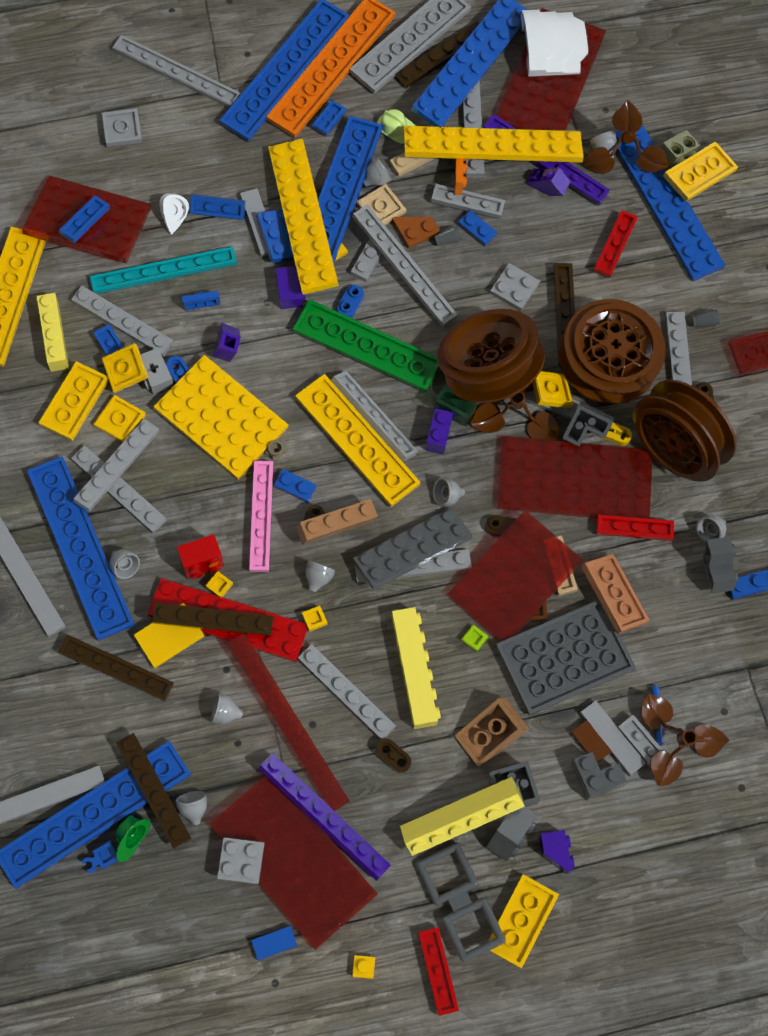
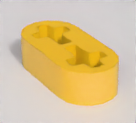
M613 422L606 437H599L617 445L625 446L631 441L632 432L627 427ZM622 433L626 434L624 440L620 439Z

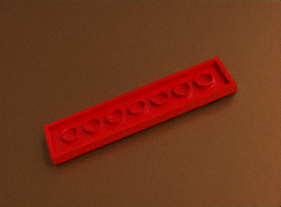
M162 578L148 611V616L153 617L155 603L171 605L185 603L189 607L273 616L271 636L207 629L201 630L204 634L297 663L308 631L307 624L226 598H220L219 596Z

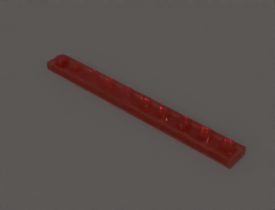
M244 633L228 643L229 647L328 806L337 811L348 804L350 800L246 634Z

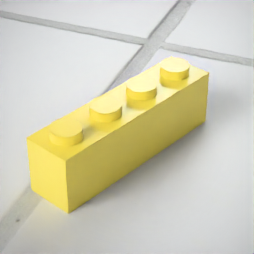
M56 294L37 296L49 369L51 372L69 369Z

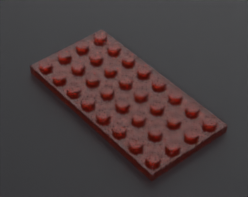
M541 8V11H540V12H552V11H549V10H546V9ZM584 23L588 54L580 62V74L528 77L526 63L528 49L526 44L496 116L516 129L566 131L605 37L606 30Z
M503 436L497 509L597 518L598 514L650 519L652 456L646 449L581 443L579 447L571 442Z
M266 776L209 823L222 840L223 838H232L265 843L259 884L315 950L378 895L328 835Z

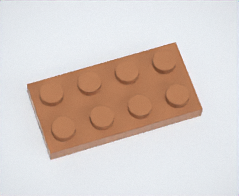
M614 554L586 562L581 566L617 634L645 625L650 621Z

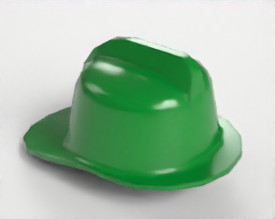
M130 815L120 824L116 831V840L119 843L116 859L119 862L127 861L147 835L151 824L148 819L138 820Z

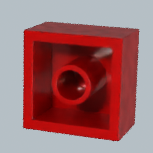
M214 534L177 547L187 580L190 578L193 580L198 579L205 573H215L224 567L222 554Z

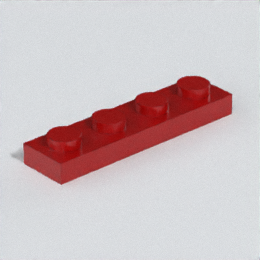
M621 210L597 261L594 272L611 278L638 216Z
M598 514L596 535L673 541L674 521Z
M439 928L418 932L438 1017L458 1012L459 1008Z

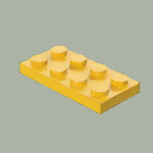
M714 142L666 171L663 177L687 202L734 173L738 166Z
M76 361L40 419L39 426L73 442L109 382L108 376Z
M523 874L498 921L506 941L504 944L489 950V952L522 969L559 894ZM493 932L488 941L496 938Z

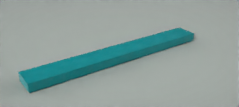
M233 246L91 275L90 281L93 292L100 294L237 265Z

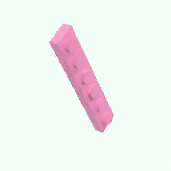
M254 461L250 572H269L273 461Z

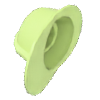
M396 109L385 110L384 114L377 121V123L383 124L382 133L400 144H404V126H415L410 120L405 118L401 111Z

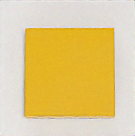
M135 343L102 358L112 390L115 393L148 378L138 346Z
M541 371L532 382L538 405L571 408L573 406L568 381L564 374Z
M113 395L93 425L95 428L123 443L145 418L146 412Z

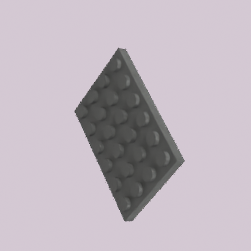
M599 600L496 644V648L529 716L636 669L620 635L617 634Z

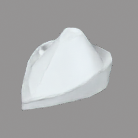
M167 193L163 194L159 205L169 234L172 235L185 219L189 210V203L181 195Z

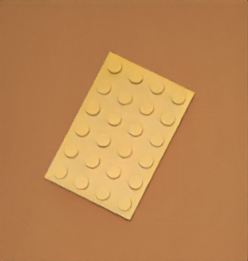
M206 355L154 406L155 411L237 480L250 469L254 461H257L265 453L269 444L278 439L289 426Z

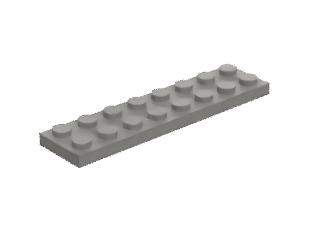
M429 0L350 68V73L375 94L395 77L399 70L410 64L470 12L471 6L464 0Z

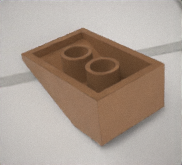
M498 698L459 731L455 737L476 765L481 767L513 744L530 728L506 698Z

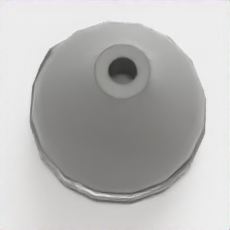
M614 130L600 134L590 140V145L593 149L605 147L609 154L617 144Z
M378 158L374 159L367 168L364 179L366 186H381L392 180V176Z
M445 477L439 478L433 487L434 501L442 507L455 504L465 494V490L456 481Z
M707 515L698 521L696 529L700 539L706 542L709 539L724 538L727 527L726 521L721 517Z
M128 549L112 552L110 568L116 577L128 579L136 574L140 566V559L134 552Z
M308 560L305 574L309 590L317 592L319 588L328 584L333 578L335 570Z
M223 694L217 695L212 710L211 723L227 724L242 718L243 711L238 708L231 697Z
M188 792L176 799V805L180 814L187 818L192 825H199L206 811L207 796L205 792Z

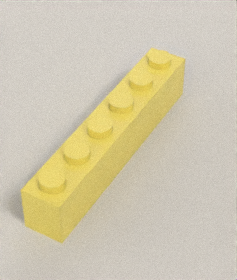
M415 607L392 611L391 617L413 729L435 726L438 723V719H441L439 707H435L434 700H437L435 688H431L430 681H433L432 670L427 668L426 662H429L428 651L423 648L425 635L423 631L420 632L419 625L422 624L420 613H416Z
M510 777L403 824L400 828L404 842L413 856L525 806L513 778Z

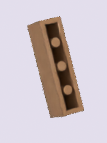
M369 499L302 521L298 524L296 530L302 545H306L373 523L378 516L372 500Z

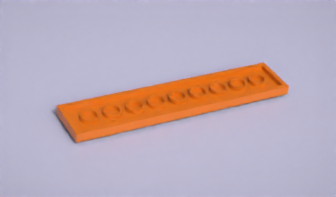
M363 0L266 116V120L296 138L348 75L350 68L362 58L395 18L396 12L377 0Z

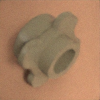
M275 439L269 444L265 453L271 455L274 461H278L280 456L287 452V447Z

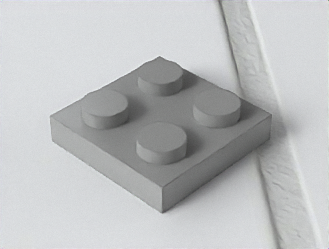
M137 108L102 113L107 147L142 143Z
M509 263L490 290V294L521 312L539 286L540 280Z
M223 838L217 879L259 885L265 843Z

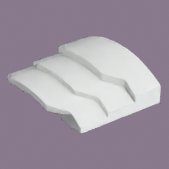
M522 10V31L526 33L528 49L526 60L528 77L580 74V62L588 54L584 22L574 17L572 12L556 13V11Z

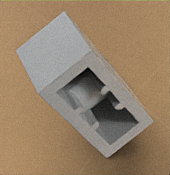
M155 348L141 354L148 378L143 380L147 390L151 389L154 395L173 387V379L159 349Z

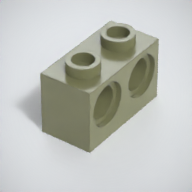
M685 130L663 142L660 148L667 156L668 168L670 169L696 154L700 144L688 130Z

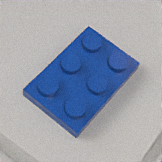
M283 209L258 212L256 219L271 263L294 260Z

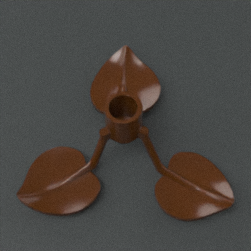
M626 100L612 117L613 126L617 130L622 131V136L619 138L613 151L609 154L605 147L595 148L586 156L584 161V167L594 173H609L615 165L612 156L617 151L621 142L624 141L628 144L635 142L637 151L641 155L637 158V165L643 171L655 173L669 166L667 156L660 147L648 146L643 152L641 151L636 133L641 129L643 120L638 109L629 100Z
M533 383L511 396L510 402L507 403L502 412H500V408L496 404L485 403L476 410L471 421V425L478 431L495 433L504 427L505 420L502 415L511 406L514 409H521L523 407L532 421L527 427V432L531 439L537 442H547L559 438V427L554 417L547 412L541 411L533 418L525 404V394L523 392H531L534 389Z
M650 693L645 696L641 706V715L644 723L653 730L659 729L663 725L664 728L678 732L676 739L679 747L671 755L666 751H659L651 758L650 769L657 785L666 786L679 778L683 770V763L674 756L684 747L694 745L695 751L700 756L709 758L715 756L729 742L724 733L708 724H701L694 729L687 730L667 725L666 723L673 717L671 704L666 699Z

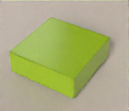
M472 625L461 641L477 653L489 636L475 625Z

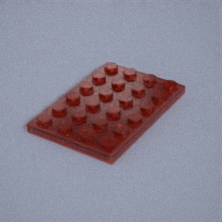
M49 175L28 216L22 233L127 264L151 211V204ZM97 196L108 203L109 210L75 243L60 235L59 230L91 198Z
M524 510L451 589L448 596L501 642L517 635L580 566L583 559L530 513Z

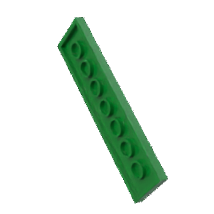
M309 299L293 328V332L425 393L439 369L436 356Z

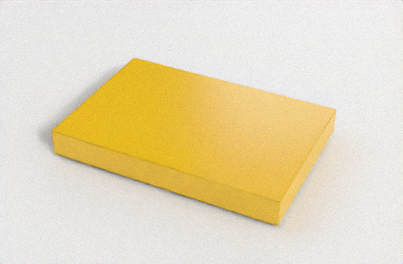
M153 623L134 634L154 668L162 665L205 637L203 631L198 628Z

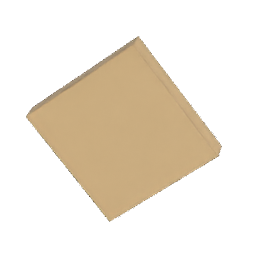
M387 184L382 185L356 202L360 209L368 204L384 225L392 222L393 217L402 216L407 210Z

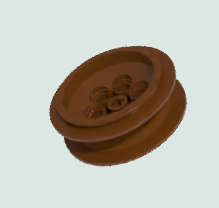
M618 299L597 300L579 309L569 321L560 340L558 350L560 367L569 384L584 397L603 404H623L643 395L661 371L666 354L664 337L655 320L640 307Z
M492 309L474 314L455 325L441 341L437 352V360L440 369L445 374V381L449 390L456 397L472 403H490L509 398L528 387L543 368L545 351L542 342L538 338L537 327L529 316L512 309Z
M663 380L653 387L650 396L642 398L634 407L633 421L641 443L661 466L677 476L697 482L708 481L717 474L720 465L730 461L736 452L735 433L726 414L711 397L692 385L678 380Z

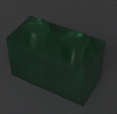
M444 386L435 400L434 410L436 408L453 412V420L467 427L476 411L477 403L468 402L456 397L453 390Z

